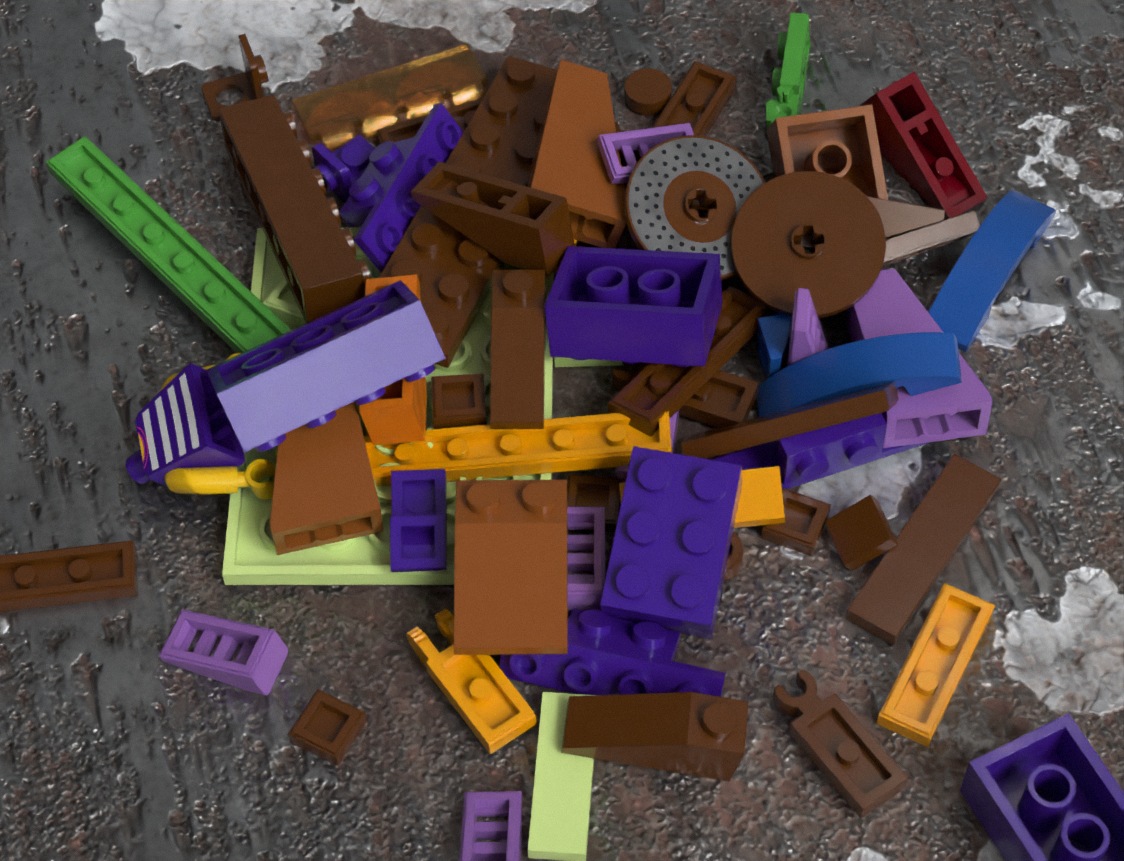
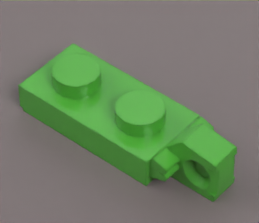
M790 13L788 32L779 33L778 60H783L782 67H774L772 95L776 97L766 103L767 129L776 118L801 115L811 48L809 15L807 13Z

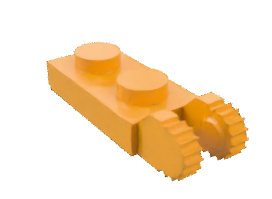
M444 609L435 615L439 631L451 644L450 647L439 653L427 634L417 626L406 633L407 640L421 662L427 667L428 674L488 753L492 754L537 724L536 715L490 655H454V616L450 611Z

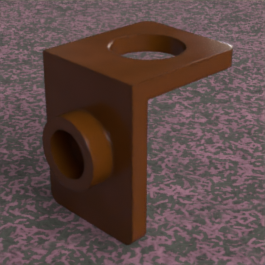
M246 34L238 35L245 72L204 83L201 86L211 117L215 122L221 121L219 108L226 107V105L216 101L220 92L227 89L239 90L243 97L238 103L264 97L261 84L269 82L268 74L262 56L253 55Z

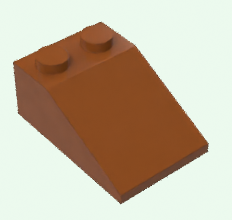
M872 104L776 118L767 129L774 178L800 171L823 172L850 182L868 197L888 200Z
M457 480L454 549V655L568 654L567 480Z

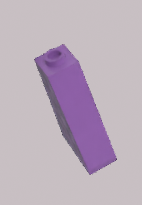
M895 268L881 270L877 281L870 291L859 302L842 312L851 342L904 333L943 332ZM960 353L962 383L910 396L904 386L896 388L899 397L897 404L889 411L881 413L887 423L883 448L987 434L993 401L990 392Z

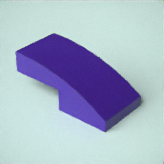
M445 469L391 471V572L447 570V483Z

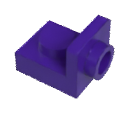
M360 134L334 152L327 149L321 142L312 147L314 168H319L326 192L330 193L332 191L344 203H346L350 196V187L363 175L370 163L369 157L375 149Z

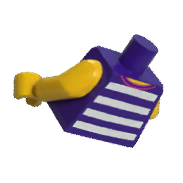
M234 353L231 356H229L226 360L231 359L241 353ZM190 363L181 372L170 375L159 393L137 414L135 424L140 449L126 460V469L129 475L140 484H145L152 480L167 486L171 491L179 494L238 493V487H250L257 498L262 500L272 499L274 483L269 481L258 483L263 477L275 476L276 468L270 461L257 459L248 465L246 471H237V467L245 463L243 448L206 371L215 365L198 367Z

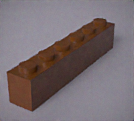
M275 95L219 108L225 148L305 322L309 323L365 297L366 279H371L368 266L364 259L356 260V248L349 228H340L341 220L337 204L333 197L326 199V189L319 168L311 169V157L308 146L304 139L297 140V129L291 112L282 111Z

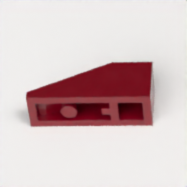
M915 72L878 91L859 105L872 104L881 155L932 208L945 210L944 221L957 217L988 198Z

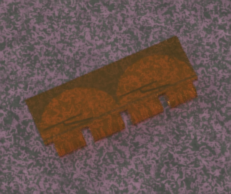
M464 44L295 98L292 101L311 143L320 140L331 151L340 148L357 136L356 128L361 127L364 137L368 139L376 136V129L402 122L399 114L405 113L407 120L429 114L434 104L442 103L446 108L444 100L448 98L451 106L482 98L486 95L483 87L488 86V79L469 45Z

